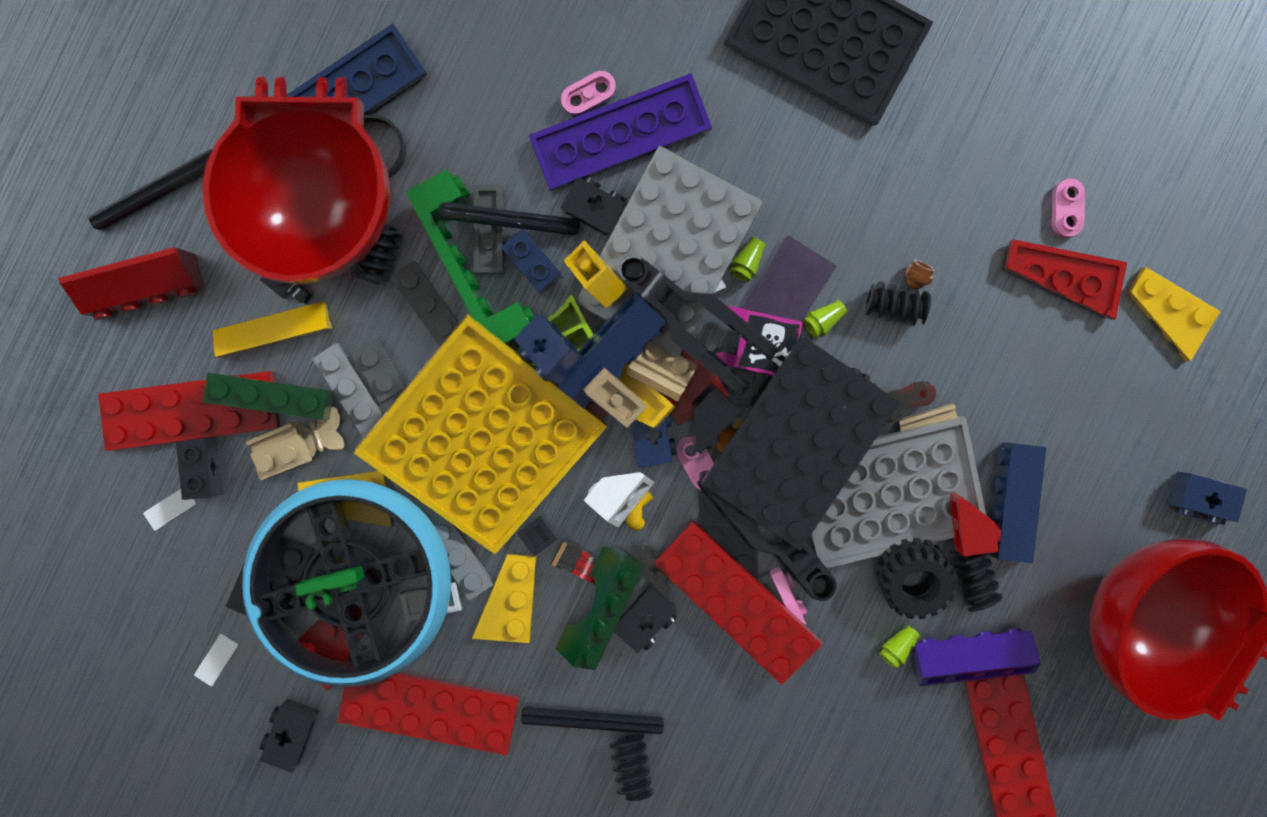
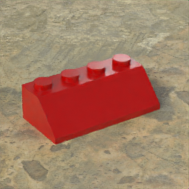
M176 247L59 278L60 285L80 314L91 316L94 320L112 317L111 312L122 310V313L137 311L140 309L139 305L149 302L150 305L163 304L168 302L167 297L178 295V298L193 296L196 294L195 290L205 288L196 254Z

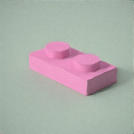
M780 567L770 570L769 573L785 607L803 624H806L803 615L807 614V610L801 598L795 599L791 589L795 588V584L788 572L783 573Z

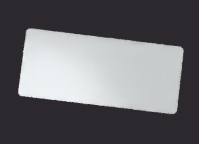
M179 489L143 514L153 530H157L196 505L194 499L182 500L181 489Z
M220 634L194 676L213 686L238 647V644L225 635Z

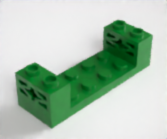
M446 169L405 191L472 318L507 346L517 343L514 338L535 317L532 309L528 305L524 307L521 303L517 302L494 314L488 300L478 295L476 290L480 289V285L473 273L465 270L463 264L467 263L460 248H457L455 243L451 244L449 239L453 235L446 222H443V219H440L438 216L439 205L443 202L469 205L466 197L470 193L463 180H461L458 174L453 176Z

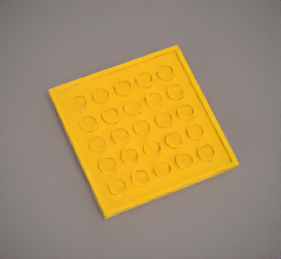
M467 314L355 448L354 454L490 552L496 554L607 428V424L587 407L583 409L551 379L548 382L544 381L535 372L536 367Z

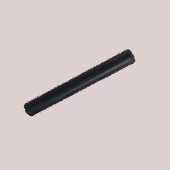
M213 149L203 152L93 213L88 218L94 229L102 230L205 173L206 164Z
M448 202L441 203L438 209L439 218L444 220L518 229L524 228L526 230L577 235L580 231V221L573 218Z
M524 707L521 713V723L525 725L659 735L663 733L664 729L662 717Z

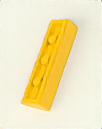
M322 301L213 330L215 357L223 358L331 330L332 326L326 303Z

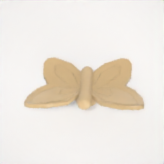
M331 407L330 419H318L317 427L313 420L308 422L309 428L304 424L298 423V432L303 435L311 459L317 450L323 452L324 447L330 450L344 449L345 443L343 438L337 432L340 425V415L337 408Z

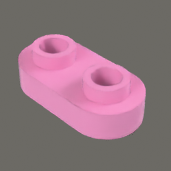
M597 71L565 88L561 95V103L565 112L572 116H580L612 99L616 91V83L613 76L606 71ZM599 84H604L607 89L605 92L600 93L596 90V87ZM576 97L580 98L581 104L573 106L571 100Z
M1066 179L1058 183L1054 187L1052 194V229L1058 236L1069 238L1079 234L1084 227L1085 188L1076 179ZM1068 188H1071L1074 191L1073 198L1068 196ZM1067 217L1073 219L1074 224L1072 227L1067 225Z
M686 436L677 443V457L693 485L700 489L697 481L700 479V473L704 470L709 471L714 462L706 449L701 454L696 451L693 456L686 455V447L693 445V436Z

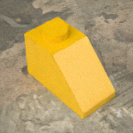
M585 240L564 260L583 287L606 309L628 289L613 269Z

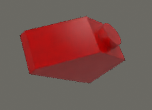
M956 492L949 493L955 550L962 556L998 552V542L1001 541L999 526Z

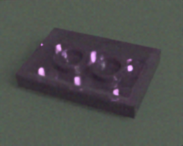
M788 235L742 309L802 322L837 266Z

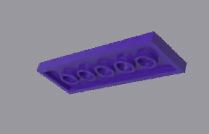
M690 73L530 134L529 138L549 190L553 191L574 183L577 177L584 179L655 152L659 145L665 148L712 130V125L693 75Z

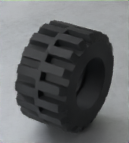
M913 538L912 542L903 539L901 540L902 544L898 546L894 543L890 546L892 550L890 553L885 551L882 554L884 561H878L877 568L879 572H876L878 584L891 609L894 608L895 612L900 616L905 613L909 619H913L914 616H918L919 619H926L927 614H931L933 617L938 614V609H946L948 607L946 602L952 601L955 597L952 591L957 590V583L955 581L957 576L945 553L937 544L933 545L927 539L923 543L920 538ZM916 571H929L928 577L922 583L914 586L903 585L904 580L910 574Z

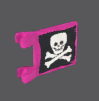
M727 306L776 345L780 351L770 361L740 337L736 355L724 352H716L715 355L730 367L773 376L800 337L803 322L735 306Z

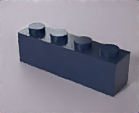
M635 291L579 350L586 360L561 386L559 384L557 386L583 409L588 404H593L595 401L585 393L584 388L603 368L618 379L622 373V368L629 360L634 361L643 351L642 347L648 340H653L659 336L666 321Z
M1003 442L1002 448L998 450L997 463L1000 465L999 477L997 476L994 481V493L997 494L996 505L992 506L990 517L1000 528L1001 541L998 542V552L990 553L991 557L998 560L1033 563L1047 447Z

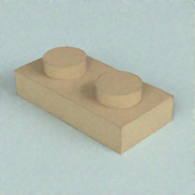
M605 368L584 388L585 393L626 428L648 407L642 399Z

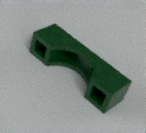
M207 373L203 402L325 420L330 419L334 390Z
M603 546L591 572L596 588L592 609L582 622L567 624L556 647V650L573 667L596 670L644 568L625 551Z

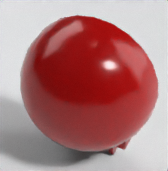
M257 77L255 97H235V120L215 143L206 164L202 192L204 212L212 234L224 251L242 267L272 281L305 284L322 282L341 275L362 261L378 242L388 219L391 200L389 175L383 157L377 145L363 128L364 104L359 98L347 97V82L345 78H336L335 97H328L329 86L326 77L317 78L316 97H287L285 77H278L274 83V97H268V81L266 77Z
M1170 539L1145 545L1126 555L1113 566L1096 591L1090 611L1089 626L1090 639L1096 661L1111 686L1126 700L1146 714L1166 720H1183L1206 713L1220 721L1228 707L1236 711L1240 706L1234 700L1237 693L1247 695L1249 689L1243 686L1260 657L1267 660V650H1265L1267 648V587L1258 569L1247 558L1213 542L1193 539Z

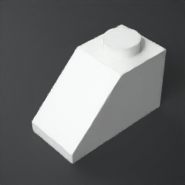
M641 472L604 477L589 489L588 496L584 501L607 522L619 527L655 482Z

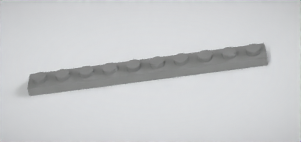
M335 343L312 358L331 389L334 390L336 397L362 437L365 438L384 415V412L340 344ZM391 480L397 491L418 506L435 526L447 552L450 573L467 599L470 601L492 587L494 582L461 531Z

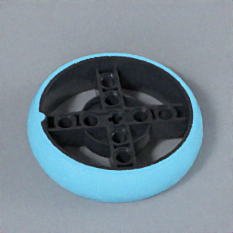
M348 479L331 480L309 486L291 495L279 504L255 533L245 558L242 578L243 600L251 627L272 657L284 667L303 678L320 684L342 687L362 686L378 682L402 671L418 659L430 646L441 628L448 609L451 589L450 565L446 549L438 531L424 512L408 498L390 488L372 482ZM341 502L360 503L386 513L404 527L415 541L417 547L383 557L370 544L352 539ZM307 512L319 549L310 558L303 575V581L362 566L364 578L356 583V588L344 592H339L338 588L330 589L332 603L326 606L324 599L316 595L315 602L317 607L311 609L321 620L335 626H342L352 661L334 660L313 652L299 642L282 622L281 617L309 610L306 604L308 594L297 596L295 585L300 582L273 590L270 587V568L275 549L290 525ZM326 519H331L335 522V533H330L326 530ZM335 547L343 550L345 554L344 561L335 559L333 555ZM399 559L409 562L411 568L409 573L399 570ZM374 567L380 570L382 574L381 581H375L371 578L370 568ZM427 575L426 602L419 622L399 646L386 653L376 616L382 611L389 599L391 585ZM286 593H291L295 596V606L287 603ZM352 604L360 607L362 610L361 617H355L351 614L350 606ZM359 633H365L369 636L370 645H363L359 641Z

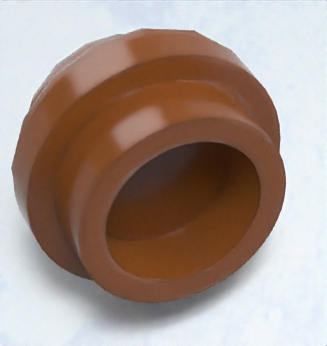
M913 260L912 264L907 265L905 269V276L908 279L907 285L910 287V291L923 288L925 285L931 284L934 279L932 276L935 271L934 268L922 261Z

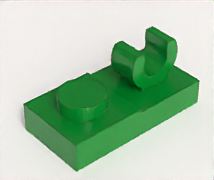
M362 566L304 580L295 585L297 596L308 594L306 604L309 609L317 607L315 602L316 595L323 597L325 606L332 603V595L329 590L338 588L339 592H344L356 588V583L364 578Z

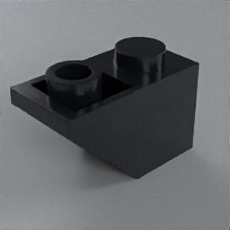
M713 382L692 402L693 445L699 454L705 449L710 450L718 442V435L725 428L730 429L738 421V414L741 412L737 404Z

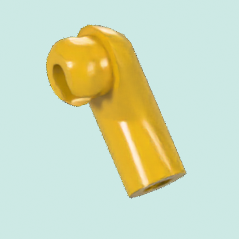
M649 491L625 519L627 527L633 531H639L645 525V521L642 518V508L654 499Z

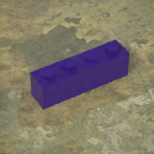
M1020 628L1009 629L1003 634L994 635L992 632H982L975 637L964 638L963 635H954L942 641H936L933 638L923 639L915 644L912 652L919 687L1034 674L1041 665L1032 630L1022 631Z

